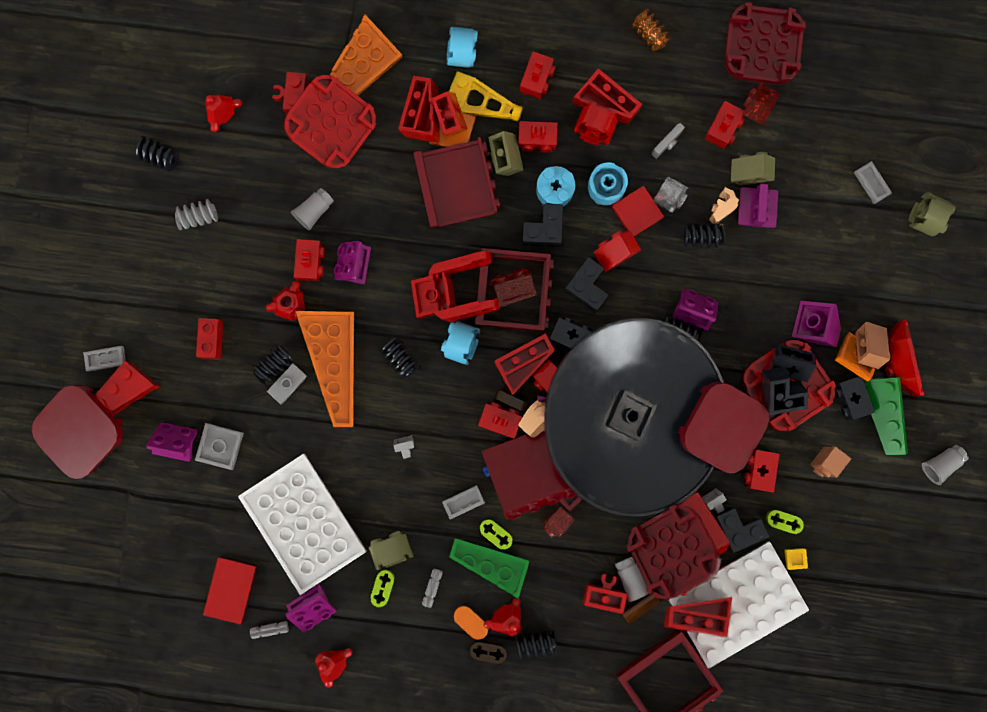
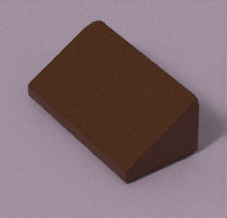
M647 594L625 608L622 615L627 623L630 624L657 606L660 600L652 594Z

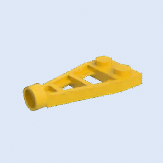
M457 71L449 92L456 94L462 113L519 121L523 107L513 104L476 78ZM471 90H477L483 94L484 101L482 105L471 106L467 104L466 101ZM490 98L502 104L499 111H492L486 108Z

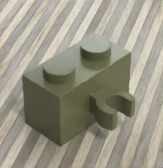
M503 131L488 137L491 152L484 155L485 157L492 158L490 164L491 167H495L496 174L510 176L523 171L516 134Z
M757 152L754 156L740 155L739 158L732 159L731 182L742 186L774 181L775 158L768 155L767 152Z

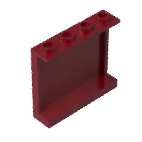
M478 137L476 141L424 153H421V151L414 152L431 229L498 214L497 209H500L498 197L494 198L493 190H496L494 179L489 177V172L492 169L490 160L486 161L484 154L488 152L486 143L481 142V137Z
M542 431L536 437H530L526 434L481 451L507 520L510 518L517 519L526 512H536L542 506L547 504L554 505L563 498H573L577 495L565 483L554 466L546 443L545 431Z

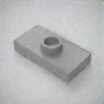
M678 123L654 148L652 156L657 159L666 149L670 150L677 143L675 139L683 132L685 127Z
M872 161L854 172L874 204L892 194Z
M124 346L83 352L85 368L88 372L118 367L126 361Z
M293 363L267 392L282 405L308 376Z
M476 485L442 501L449 519H452L484 504L485 501Z

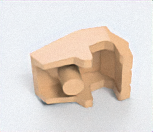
M725 187L720 193L719 197L724 199L725 202L718 199L717 204L713 205L711 209L713 214L709 219L712 224L719 223L737 208L739 199L736 198L733 190Z
M538 400L535 401L518 424L530 437H536L542 431H545V403Z

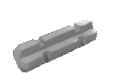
M432 570V578L429 580L425 592L426 597L424 596L422 605L431 608L433 605V597L435 598L440 583L439 580H441L443 574L441 570Z
M287 621L279 624L263 625L260 628L259 626L250 629V636L252 639L260 636L276 635L279 632L280 634L289 631V625Z

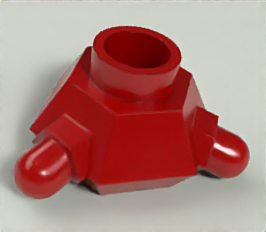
M222 95L206 96L205 106L212 132H217L219 125L226 124L234 115L235 108L241 107L242 101L240 99H232L230 96Z
M293 281L291 286L282 289L273 297V301L265 306L266 311L274 312L276 316L291 321L294 319L298 320L296 311H304L306 309L303 292L299 289L300 283Z
M514 598L511 604L503 605L495 611L492 619L484 622V627L508 634L509 636L518 634L521 630L520 599Z
M346 648L343 651L331 650L327 652L324 650L317 656L315 663L317 664L322 682H324L327 688L333 686V681L340 677L347 666V658L352 655L350 648Z

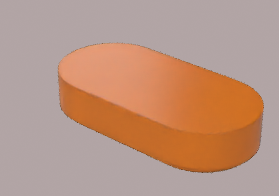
M460 606L455 610V622L471 637L482 639L487 635L488 629L484 627L485 621L470 607Z

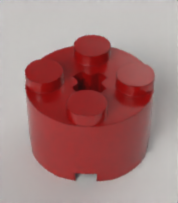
M589 102L588 106L582 108L574 132L577 133L578 131L581 134L580 138L590 144L599 145L600 142H605L604 145H608L618 122L616 118L617 113L610 109L601 108L594 102Z

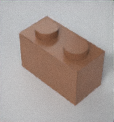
M865 322L855 332L858 363L879 369L890 360L887 328Z
M823 447L810 465L814 468L813 471L822 478L824 476L827 478H837L851 458L837 447Z

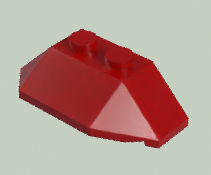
M907 319L896 322L887 336L889 339L890 360L886 363L887 377H900L901 389L911 396L924 395Z

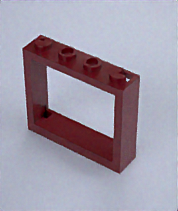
M482 248V251L491 252V258L544 263L538 325L484 320V314L476 316L475 326L544 332V329L548 328L549 316H546V309H550L551 298L547 297L548 290L552 289V279L549 278V271H553L554 260H550L551 254ZM489 264L480 267L477 299L480 302L486 299Z
M678 629L615 674L641 712H648V710L634 692L628 680L679 643H682L711 686L676 712H701L705 708V704L710 701H716V698L723 692L689 641Z

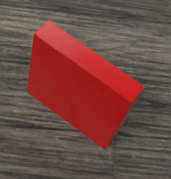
M644 186L611 207L627 231L630 230L634 237L664 218Z

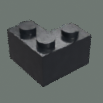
M544 204L542 223L524 222L522 246L560 247L562 242L563 205Z
M588 257L566 287L565 292L596 313L608 294L593 284L604 268Z
M782 367L762 370V404L770 415L808 409V391L801 381L790 382V378Z
M728 508L719 514L713 515L730 542L728 549L730 552L735 553L769 537L760 518L755 517L741 523L735 508Z

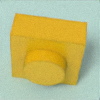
M805 548L785 549L787 570L808 568Z

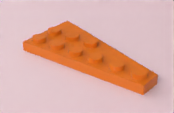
M364 15L360 26L353 33L351 41L346 45L332 68L330 76L333 75L338 78L342 84L359 96L403 56L376 25Z
M296 311L333 427H353L354 312Z

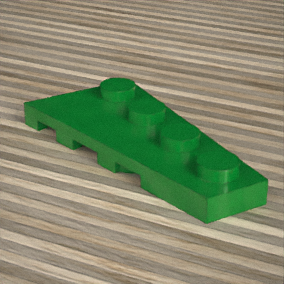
M900 377L872 378L868 382L863 379L875 411L871 415L886 455L908 454Z
M455 538L450 553L451 559L519 599L529 560Z

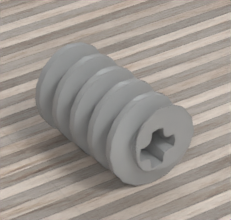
M206 199V205L198 201V207L191 203V209H188L186 204H184L183 211L176 206L175 220L180 231L183 227L189 229L190 225L196 227L197 223L202 226L205 221L210 224L212 219L218 222L216 208L208 199Z

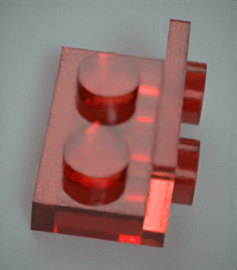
M517 269L513 274L507 276L502 274L496 276L491 281L496 297L499 299L500 307L537 295L528 269Z

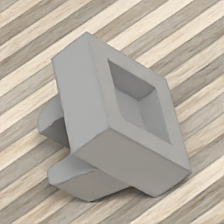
M412 435L393 440L395 452L401 451L403 459L411 457L410 449L414 448Z
M717 488L701 497L709 510H716L717 514L725 510L722 503L726 501V498Z

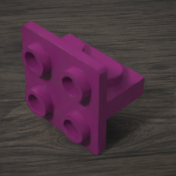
M760 184L757 188L742 187L739 196L738 225L775 228L778 191L768 190V184Z
M360 241L341 243L337 250L338 260L334 268V280H346L365 284L371 247L362 245Z
M682 289L673 316L676 319H682L684 322H689L691 325H697V327H702L708 331L712 322H715L717 318L718 302L712 297L701 296L693 290Z
M160 423L146 444V448L151 449L152 454L190 462L192 458V442L197 435V430L169 423Z
M320 584L286 605L288 609L286 617L302 632L311 630L315 625L336 613L335 607L329 603Z

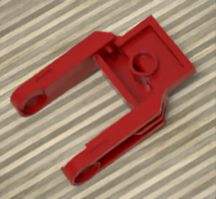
M476 252L433 264L427 277L412 280L411 286L416 318L420 319L436 315L442 320L454 322L499 310L498 298L456 306L453 282L450 278L451 274L491 264V252Z

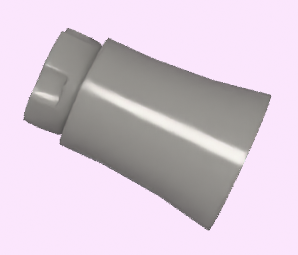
M320 188L301 205L292 210L291 214L302 226L310 231L334 200L326 191Z
M954 445L938 456L922 463V469L933 483L941 485L969 458L967 452L962 447Z
M633 557L615 564L624 590L627 593L628 602L649 594L646 589L648 586Z

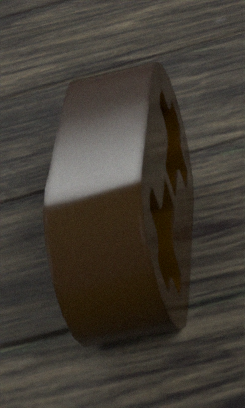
M497 390L494 396L495 400L523 413H526L530 407V404L500 390Z
M476 641L470 647V654L475 660L500 664L507 657L505 647L500 644ZM480 645L482 650L487 651V653L481 652L480 655H476V651H473V649ZM497 649H501V653L504 655L496 659L494 654H489L490 651L496 652Z

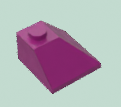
M800 301L792 337L818 345L837 347L841 332L837 305Z

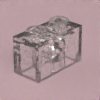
M667 177L654 198V202L671 212L676 208L680 209L688 196L685 193L688 187Z

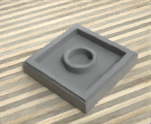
M205 423L195 461L234 470L244 433Z

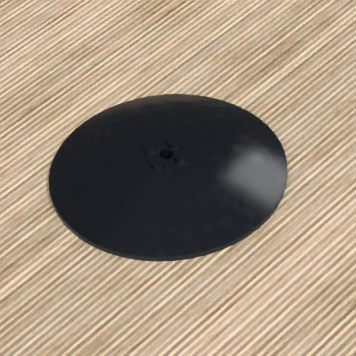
M646 318L624 319L606 324L595 329L576 343L561 361L552 378L544 411V430L549 454L565 483L587 503L606 512L622 516L657 514L670 509L669 507L680 504L696 492L715 467L684 450L681 447L682 444L678 431L680 426H685L702 395L700 392L701 388L713 382H723L720 371L710 354L695 338L682 329L663 321ZM633 410L635 418L633 421H629L628 413Z

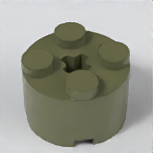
M927 192L921 196L923 198L921 203L916 202L909 216V222L912 224L909 226L932 237L939 232L943 234L947 230V222L955 211V205Z
M398 531L390 534L389 539L383 540L379 538L370 542L369 550L376 570H381L380 565L387 568L406 561L407 555L409 558L414 557L406 534Z

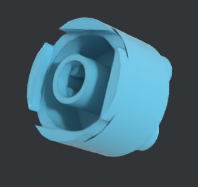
M451 26L449 31L451 37L448 40L447 65L473 67L476 57V49L473 48L475 47V42H477V31Z
M608 162L598 165L591 173L588 181L590 197L597 204H615L623 197L628 185L627 174L624 169L614 163ZM605 181H607L608 184H611V186L608 187L607 185H604Z
M548 167L538 178L536 186L537 197L543 205L565 206L573 197L575 180L573 174L563 167ZM554 185L558 186L557 191L553 190Z
M458 321L456 323L451 322L448 329L450 335L448 340H444L441 351L444 352L445 358L468 365L467 359L472 360L479 340L475 338L476 334L480 335V329Z

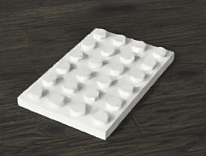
M302 454L238 496L300 595L367 552L305 454Z
M770 541L763 543L723 566L712 579L693 588L687 595H680L669 599L671 605L676 606L732 597L728 637H717L687 631L708 669L809 611Z

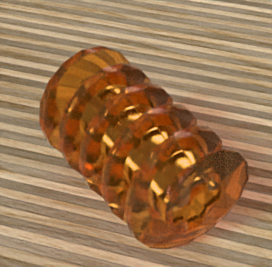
M647 8L635 18L633 28L638 29L637 33L639 35L643 34L642 39L648 40L647 45H653L651 50L655 52L663 48L672 37L666 38L669 32H661L664 26L657 27L659 20L652 21L654 14L648 16L647 14L650 9Z

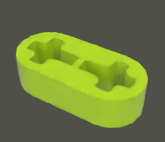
M770 510L765 517L766 523L769 526L789 533L797 534L803 529L804 524L799 517L782 511ZM777 513V517L783 519L782 523L775 521L773 524L771 516H775ZM795 520V523L798 524V527L793 528L792 530V526L787 525L786 523L787 521L794 522Z
M487 519L481 523V534L494 545L504 550L511 546V535L496 522ZM490 523L493 524L492 529H493L496 533H495V534H492L491 532L485 533V532H484V530H485L484 524H487V525H489ZM497 534L502 537L508 536L507 541L509 543L507 545H500V539L496 537Z
M382 570L376 577L371 594V602L376 607L384 606L389 600L395 579L394 574L390 570ZM386 573L389 574L388 578L391 581H387L385 587H383V579H380V576H384ZM380 590H384L382 597L385 600L378 603L375 595H378Z

